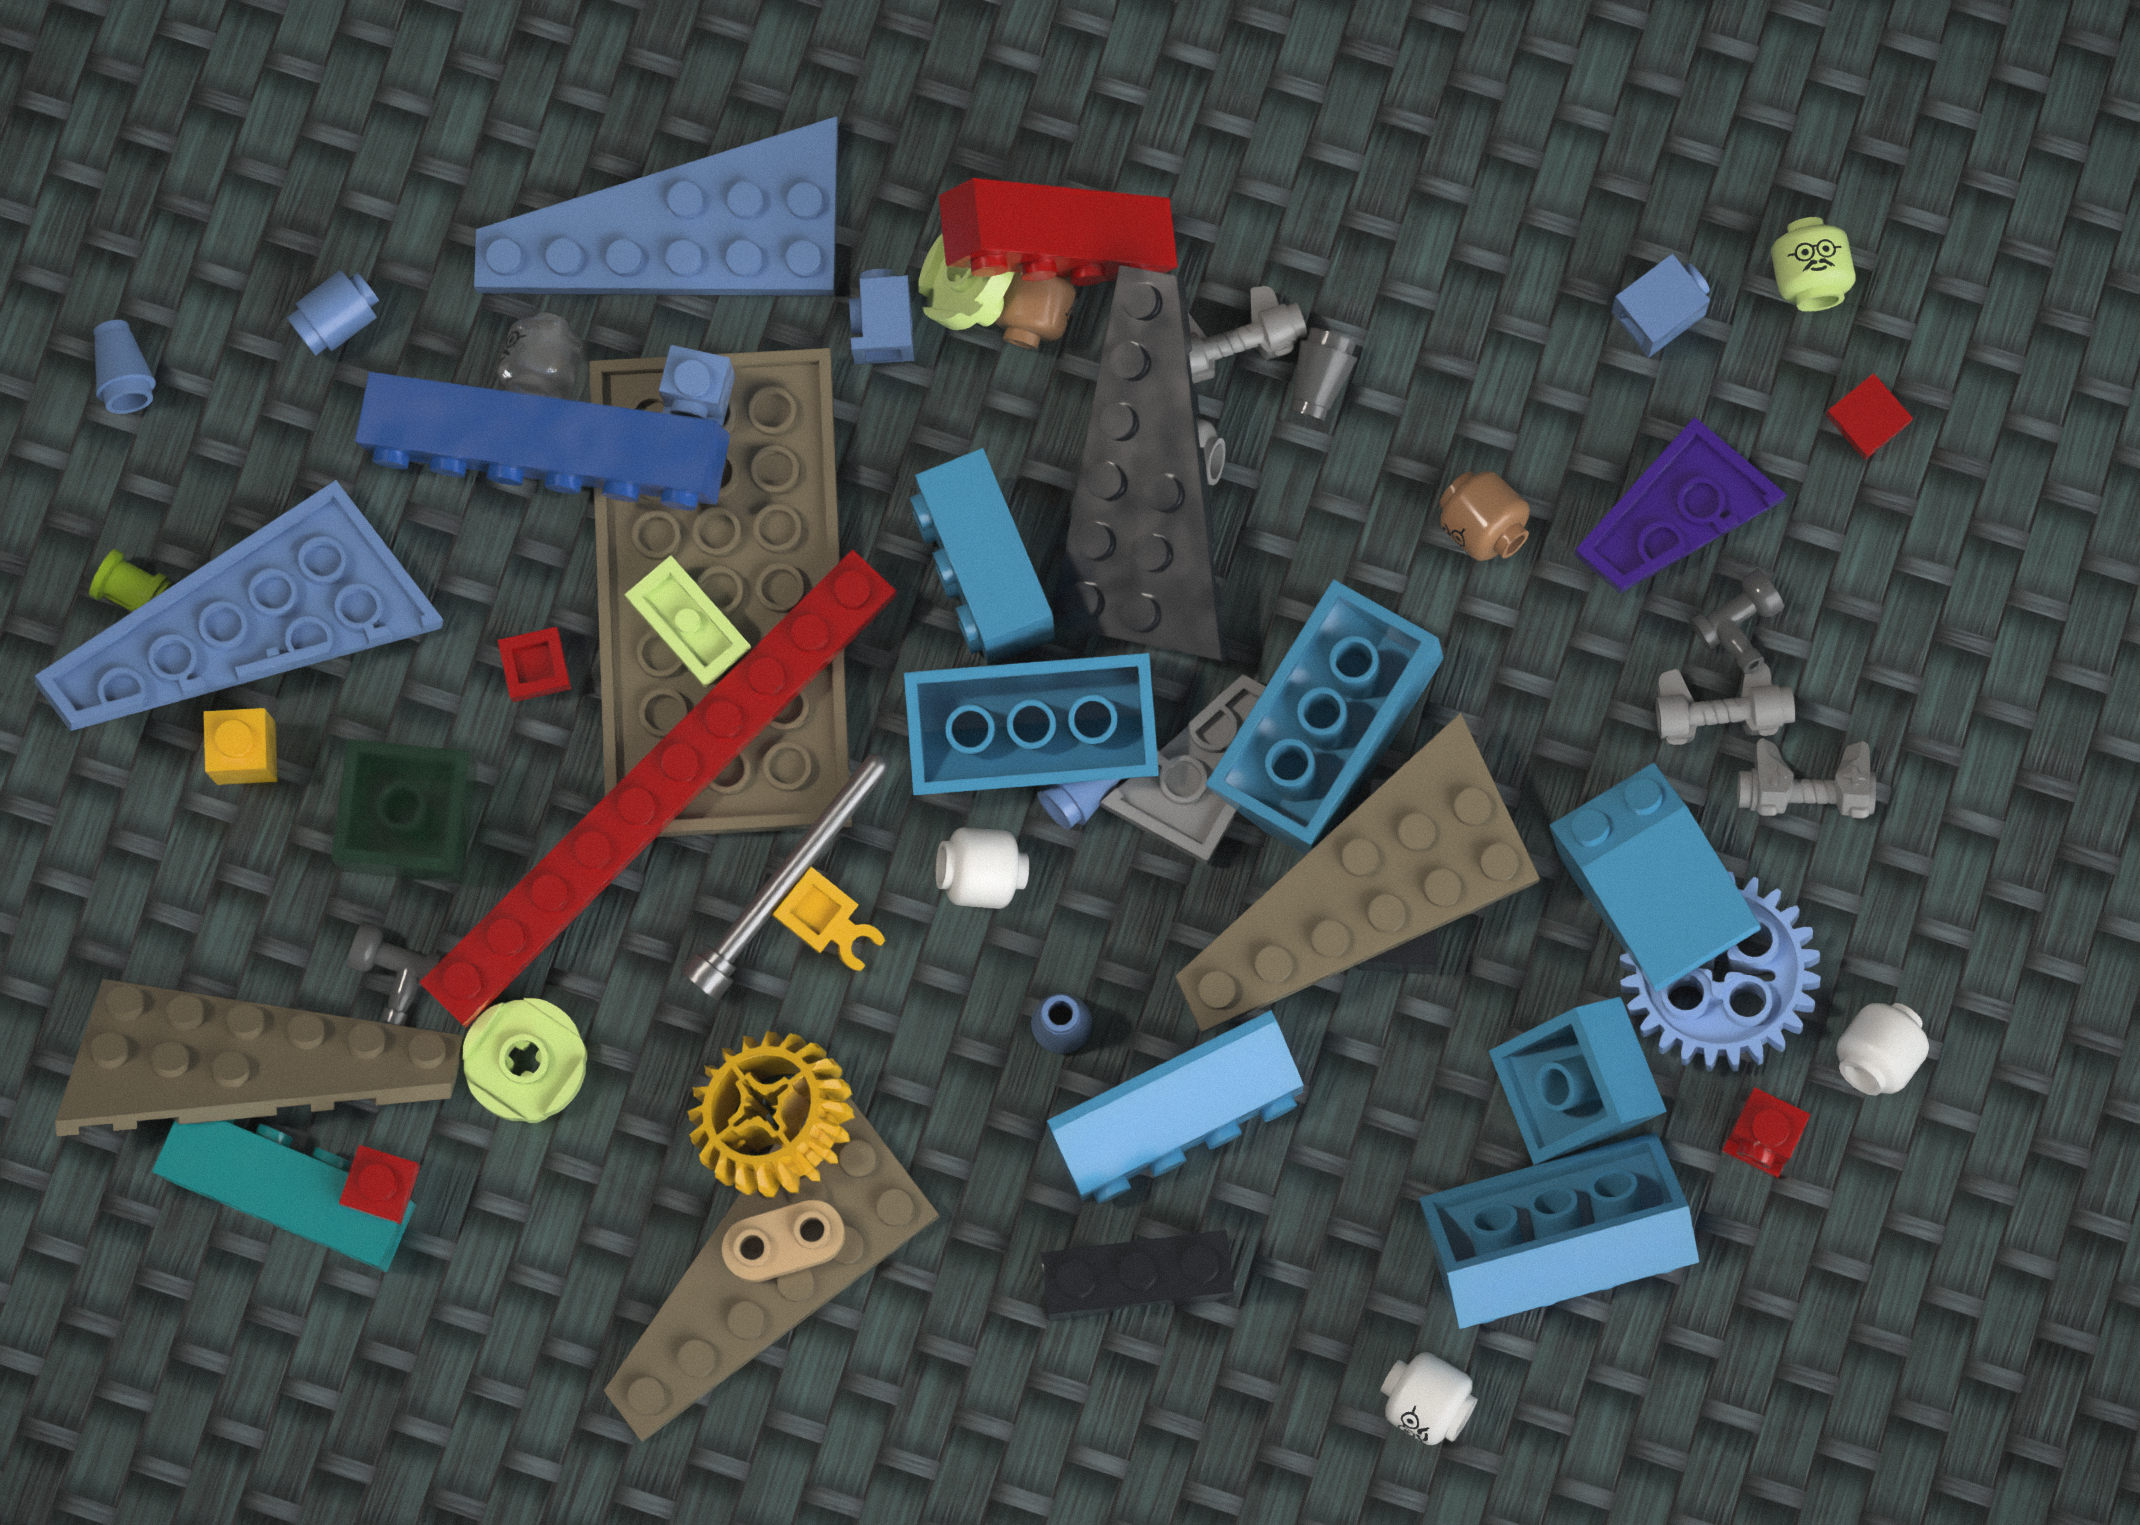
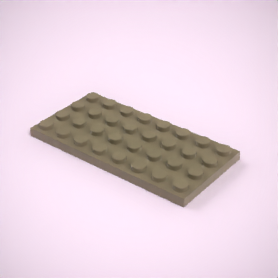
M830 348L715 354L730 358L735 373L723 423V428L730 434L717 505L697 502L695 511H686L660 504L661 497L639 494L638 502H623L607 498L602 495L603 489L594 488L605 796L740 662L738 661L705 689L627 601L624 594L671 555L750 644L751 649H753L841 561L832 354ZM667 357L589 361L591 403L662 413L664 404L659 388ZM844 649L657 837L811 828L850 779ZM852 816L843 827H852Z

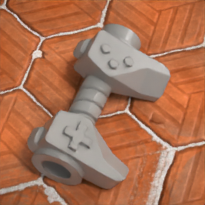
M1267 286L1251 288L1252 323L1245 327L1242 326L1210 337L1204 334L1188 313L1192 351L1189 353L1193 384L1215 376V360L1233 355L1234 353L1243 352L1245 349L1256 348L1265 360L1289 354L1294 347L1293 345L1297 344V340L1308 337L1298 303L1287 306L1285 304L1279 305L1272 288Z
M1765 663L1756 671L1744 675L1741 697L1734 699L1694 702L1678 669L1664 672L1658 679V697H1656L1655 701L1657 727L1660 739H1665V743L1668 745H1682L1692 742L1697 726H1704L1705 724L1715 725L1717 723L1740 722L1746 735L1768 736L1777 733L1779 727H1782L1784 723L1795 722V704L1791 686L1779 687L1778 684L1772 685L1770 669Z
M1763 738L1757 742L1755 768H1752L1751 771L1738 772V808H1749L1750 811H1757L1763 816H1774L1777 813L1782 814L1785 812L1788 803L1803 802L1807 804H1815L1816 802L1818 804H1836L1841 815H1849L1852 818H1866L1869 814H1874L1876 777L1875 772H1870V750L1868 744L1864 741L1845 748L1842 761L1835 774V780L1793 779V772L1781 758L1777 746Z

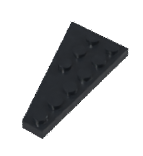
M1119 265L1053 609L1054 625L1211 659L1229 661L1226 639H1222L1219 606H1222L1220 583H1216L1212 544L1215 540L1204 447H1200L1196 414H1200L1198 394L1197 391L1193 390L1189 353L1192 351L1184 277Z

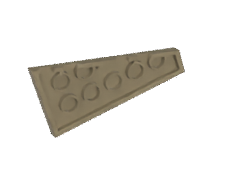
M1459 713L1176 975V981L1201 1035L1539 882V875L1462 714Z
M103 979L55 1120L56 1135H77L81 1126L112 1123L114 1131L137 1129V1121L172 1118L181 1125L277 1115V1107L310 1104L311 1112L334 1110V1102L369 1099L376 1106L449 1099L452 1096L463 1056L464 1036Z
M850 1097L844 1102L853 1109L855 1118L839 1124L849 1133L850 1142L834 1143L831 1147V1150L837 1155L838 1164H830L823 1159L816 1166L820 1172V1182L811 1181L806 1175L801 1176L799 1194L788 1192L782 1184L775 1199L765 1197L758 1189L752 1196L741 1193L604 1389L606 1395L642 1442L940 1217ZM808 1115L804 1118L801 1125V1129L803 1128ZM775 1144L768 1154L781 1149V1145ZM819 1200L828 1203L839 1213L844 1223L845 1240L841 1250L834 1258L825 1263L765 1281L747 1282L739 1279L726 1266L722 1256L724 1236L735 1223L803 1201ZM818 1220L807 1221L801 1229L802 1238L808 1242L818 1241L824 1234V1225ZM758 1238L747 1239L741 1248L743 1257L749 1260L759 1258L764 1252L763 1241Z

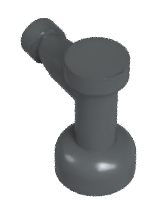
M1759 568L1743 579V593L1706 617L1699 613L1690 619L1693 630L1704 646L1711 650L1721 642L1725 649L1737 659L1738 666L1745 674L1756 671L1763 664L1764 658L1756 648L1752 647L1738 624L1755 613L1769 618L1785 609L1777 590Z
M363 921L352 943L346 967L358 972H367L375 964L397 972L391 988L388 1008H384L381 1019L404 1026L408 1017L405 1013L415 997L418 986L423 987L419 982L442 960V955L430 951L428 956H424L384 942L381 929Z

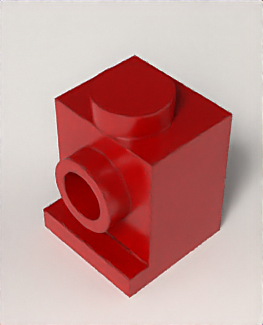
M1754 1087L1747 1096L1721 1152L1772 1177L1778 1178L1784 1165L1791 1158L1811 1114Z

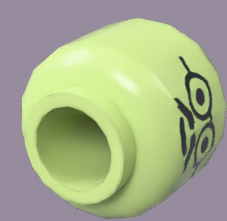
M1818 217L1803 218L1790 223L1787 226L1788 233L1778 238L1771 248L1777 286L1781 297L1788 302L1797 304L1799 310L1809 312L1829 309L1842 303L1845 299L1844 293L1849 291L1856 281L1849 241L1845 231L1836 226L1824 225L1823 219Z

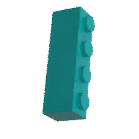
M235 1119L181 1125L174 1121L152 1170L154 1174L180 1187L387 1273L416 1207L412 1200H409L401 1225L342 1207L339 1201L349 1175L346 1170L350 1161L317 1147L312 1157L290 1149L294 1138L263 1124H259L254 1134L233 1125Z

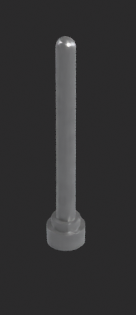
M874 753L866 758L713 948L707 945L701 954L694 951L681 967L680 971L711 997L719 1000L733 983L729 976L736 967L732 963L886 774L889 763L884 755Z

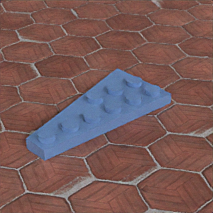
M836 116L476 229L474 274L476 293L835 296L838 118Z
M335 480L36 674L35 685L69 730L73 731L442 628L444 620L337 480Z

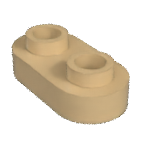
M819 1200L803 1201L735 1223L724 1236L722 1256L726 1266L739 1279L747 1282L765 1281L819 1265L834 1258L841 1250L845 1240L844 1223L839 1213L828 1203ZM810 1220H818L824 1225L823 1236L815 1242H808L801 1236L802 1226ZM749 1238H758L764 1243L763 1254L755 1260L744 1258L741 1252L743 1243Z

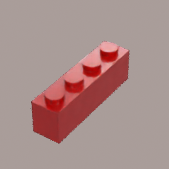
M972 178L938 196L946 266L971 268L973 276L991 277L1006 272L1021 273V279L1025 281H1044L1058 275L1070 277V283L1073 285L1088 286L1104 281L1116 282L1119 265L1159 273H1166L1178 267L1170 198L981 178Z

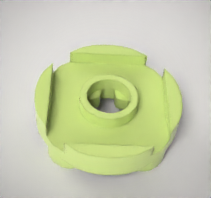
M941 234L932 245L921 269L919 293L927 297L928 306L922 307L926 316L952 330H964L976 323L982 326H989L997 320L1003 310V296L1010 285L1014 272H1006L991 277H977L971 274V268L946 266L943 234Z
M523 998L524 1000H513L505 1004L502 1002L484 1011L467 1033L463 1044L466 1080L474 1097L494 1115L509 1121L539 1123L563 1110L577 1095L586 1074L587 1050L576 1025L557 1006L537 998ZM530 1044L536 1046L539 1050L535 1058L540 1063L539 1068L534 1073L525 1071L521 1076L511 1073L515 1063L509 1057L510 1052L515 1047L525 1051Z

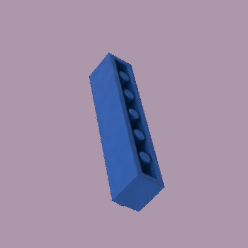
M369 372L355 442L373 455V463L389 468L408 469L409 461L428 463L430 464V471L450 477H465L466 469L487 472V479L506 485L521 486L525 477L545 480L544 487L557 492L579 494L581 486L603 489L602 495L613 500L638 502L639 494L661 497L660 504L670 508L695 511L697 502L717 505L730 434L715 420Z

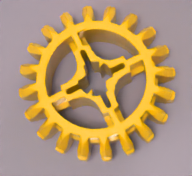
M767 1030L761 1045L753 1037L743 1036L742 1052L736 1054L731 1048H722L723 1059L726 1062L719 1069L715 1066L704 1065L705 1074L711 1081L708 1086L692 1087L694 1096L703 1105L687 1111L689 1120L698 1126L689 1136L692 1143L702 1150L699 1154L701 1163L709 1170H715V1177L725 1186L735 1184L736 1189L742 1194L750 1196L758 1189L765 1197L775 1199L781 1184L788 1192L799 1194L800 1177L806 1175L811 1181L820 1182V1172L816 1166L823 1159L827 1163L838 1164L837 1155L831 1150V1147L834 1143L850 1142L849 1133L839 1124L855 1118L853 1109L844 1102L852 1095L850 1085L843 1079H840L843 1074L840 1065L834 1059H828L826 1051L817 1043L810 1042L806 1045V1041L802 1037L792 1033L783 1041V1038L776 1032ZM778 1074H795L790 1080L784 1076L773 1084H762L760 1082L765 1078ZM763 1099L776 1110L772 1117L779 1125V1130L766 1118L769 1111L764 1105ZM740 1100H741V1104H740V1106H739L737 1112L735 1113V1110H736V1108H737V1106H738V1104H739V1102H740ZM808 1115L807 1120L803 1128L801 1129L802 1122L804 1118ZM772 1144H778L782 1147L766 1155H745L752 1149L758 1152Z

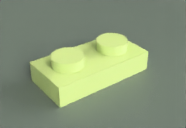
M671 555L624 594L627 601L705 689L752 650L745 638Z

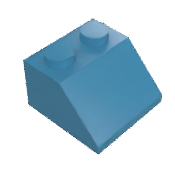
M1621 996L1575 1007L1489 1050L1534 1165L1544 1163L1622 1133L1666 1112Z

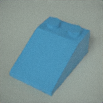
M1654 762L1549 825L1561 863L1655 993L1761 930L1758 920L1691 812Z

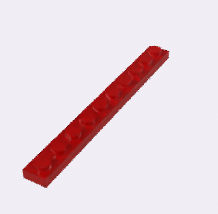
M852 549L419 983L466 1028L897 596L896 590Z

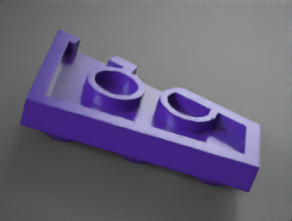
M1694 417L1575 549L1574 555L1621 594L1785 501L1787 494Z

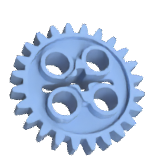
M1728 871V874L1735 883V877L1733 872ZM1753 877L1748 882L1744 890H1738L1760 924L1761 930L1756 933L1766 937L1771 944V948L1762 956H1747L1739 950L1736 944L1655 993L1627 953L1620 955V967L1636 972V974L1620 980L1621 992L1639 994V996L1627 1004L1629 1016L1647 1013V1018L1640 1026V1034L1646 1037L1660 1031L1662 1033L1659 1042V1052L1661 1054H1665L1676 1044L1681 1046V1065L1687 1066L1695 1054L1699 1053L1704 1054L1705 1067L1708 1072H1712L1718 1056H1726L1732 1071H1738L1740 1054L1748 1052L1751 1058L1760 1065L1763 1063L1762 1045L1765 1043L1770 1044L1780 1052L1785 1050V1040L1781 1033L1783 1028L1796 1034H1801L1803 1031V1023L1794 1012L1814 1011L1815 1001L1803 993L1802 990L1820 988L1821 976L1804 969L1818 964L1820 953L1817 950L1801 949L1802 946L1813 938V930L1811 927L1793 929L1792 926L1799 918L1800 909L1796 905L1780 912L1777 908L1781 899V891L1775 889L1762 899L1758 896V878ZM1716 961L1727 962L1728 973L1725 976L1724 982L1712 981L1711 971L1714 969ZM1771 972L1775 975V979L1773 981H1763L1758 977L1745 974ZM1680 986L1694 987L1703 996L1702 1002L1692 1010L1677 1009L1670 1003L1668 998L1673 990ZM1747 992L1756 994L1763 1000L1765 1007L1759 1014L1753 1017L1738 1015L1730 1006L1735 996Z

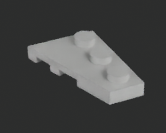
M1242 674L1193 718L1182 732L1163 749L1157 751L1159 776L1129 778L1118 789L1115 788L1100 802V807L1207 865L1235 817L1237 810L1209 790L1205 784L1266 686Z

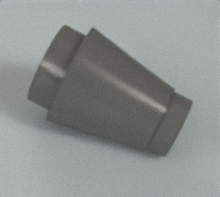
M1316 328L1310 329L1307 341L1300 340L1293 392L1294 400L1291 407L1292 412L1319 421H1325L1328 410L1331 409L1357 361V358L1352 356L1356 346L1355 341Z

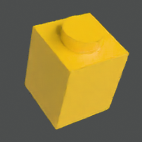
M265 708L204 711L205 772L217 785L277 782L276 722Z

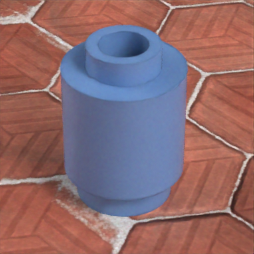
M340 269L296 302L295 305L298 309L286 318L316 356L327 347L332 352L375 320L377 316L370 307L376 304L379 299L358 272L348 279Z

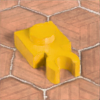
M812 867L806 871L772 914L776 920L818 953H821L831 940L837 945L838 955L843 964L855 971H861L865 967V964L857 959L851 950L852 943L857 937H867L877 946H881L885 942L883 935L875 927L866 924L855 925L848 919L858 907V904Z

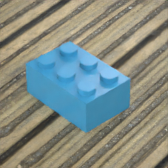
M981 448L916 474L915 480L918 494L909 497L914 510L912 514L925 545L934 541L938 545L939 550L932 552L936 563L935 569L947 599L949 600L956 596L960 598L962 606L955 608L959 618L957 622L970 654L982 651L987 666H992L1054 641L1053 614L984 449Z

